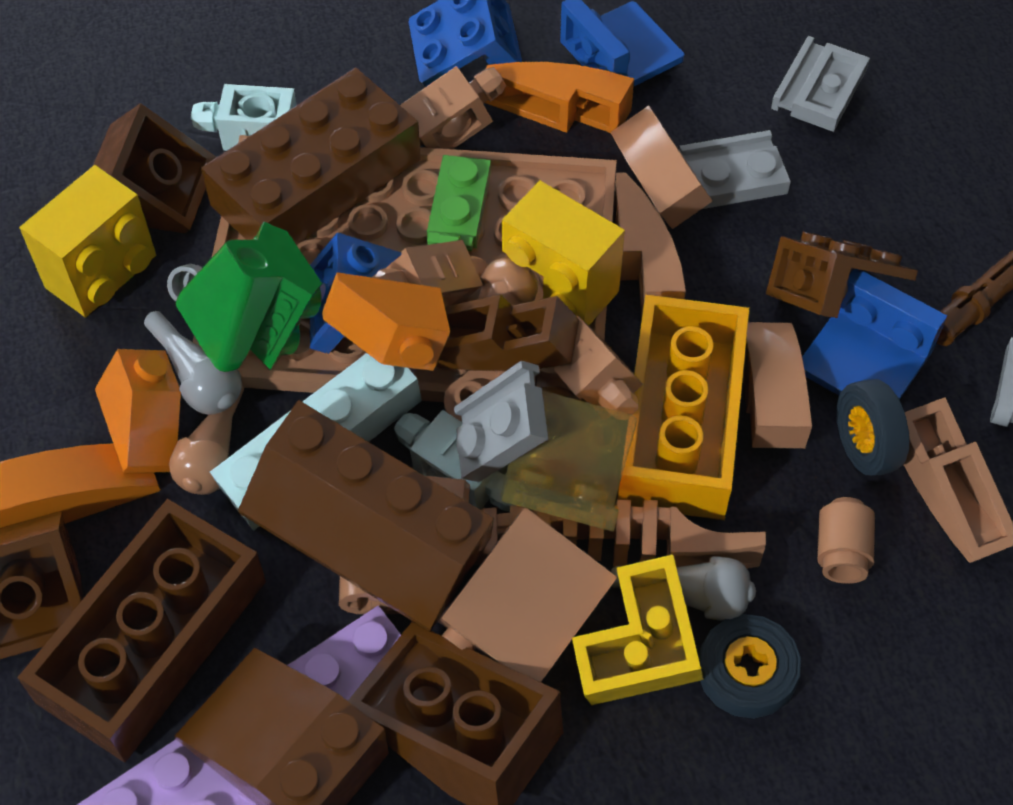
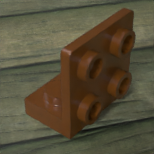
M803 231L801 240L780 237L766 294L813 313L838 318L841 303L847 294V281L851 268L914 281L916 280L918 270L900 265L901 255L872 249L873 247L852 241H835L830 237Z

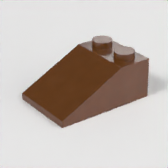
M411 622L348 700L385 729L388 747L449 796L466 805H514L563 734L560 691L467 647L461 650L441 635L433 631L429 632Z
M254 648L175 735L177 741L257 805H347L389 754L385 729L335 691L257 648Z

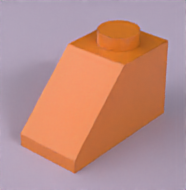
M337 272L322 311L325 322L383 365L434 371L450 334L441 288Z
M117 349L99 380L95 391L123 473L170 472V457L178 442L181 392L167 353L162 350Z

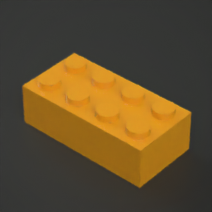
M645 294L634 373L643 385L634 392L638 398V410L628 418L617 500H631V507H643L644 500L658 501V507H677L683 515L718 520L725 519L732 490L749 308Z

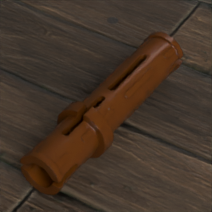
M1013 250L972 285L963 286L953 293L951 302L940 311L947 315L937 344L948 346L970 325L982 323L988 318L990 308L1013 290Z

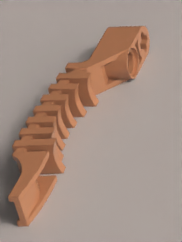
M590 500V507L577 508V501H563V508L550 509V503H537L536 510L531 511L574 545H576V540L588 539V555L595 561H601L603 539H614L613 566L627 565L630 539H640L639 562L655 559L657 539L666 540V556H674L676 567L708 563L712 556L736 559L744 564L747 569L760 566L766 546V532L721 533L707 530L688 520L677 507H658V501L644 500L643 507H631V500H617L616 507H604V500ZM524 505L510 506V513L497 514V508H483V512L494 518L492 536L474 565L482 563L516 516L524 509ZM340 576L339 606L341 609L354 614H366L379 605L385 614H400Z

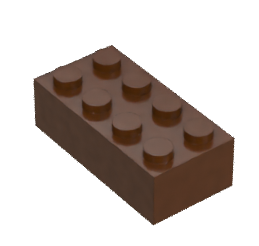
M355 67L201 167L210 205L246 240H253L264 221L287 231L295 244L298 245L420 161L418 120Z
M166 499L17 678L35 704L126 763L266 583L258 553L171 500Z

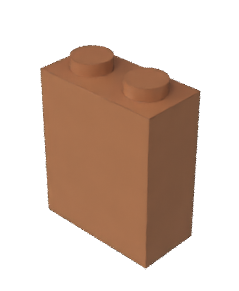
M525 507L516 516L439 618L438 622L447 628L442 637L461 650L466 647L473 651L475 650L481 655L541 682L617 577Z

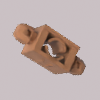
M456 66L400 105L418 120L420 147L424 144L426 148L454 149L493 122L483 103L487 100L492 102L506 87L504 80L495 67L487 68L474 75V80L469 83Z
M463 240L405 248L401 251L402 255L388 267L380 269L372 277L441 288L444 306L447 307L460 304L483 286L480 276L486 269L487 263L479 257L470 256Z
M577 316L579 324L572 363L552 368L579 399L583 398L595 409L597 415L603 421L610 415L615 419L626 420L638 410V398L634 392L643 383L608 344Z

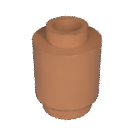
M837 498L824 506L819 512L818 563L823 567V575L831 581L857 583L865 580L868 577V569L874 565L875 513L856 498Z

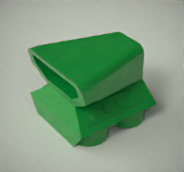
M263 221L253 240H228L183 288L175 304L206 356L216 369L222 372H229L240 368L249 350H251L271 370L281 356L292 355L297 350L300 343L299 324L301 320L313 318L321 306L320 287L322 282L289 233Z

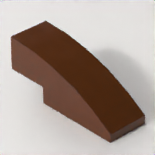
M499 294L445 307L450 334L435 367L473 371H507L520 361L539 365V369L572 363L579 319L558 296L512 306Z

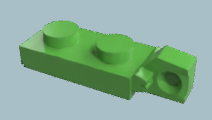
M443 155L427 228L428 245L463 240L468 251L477 248L491 175V160Z

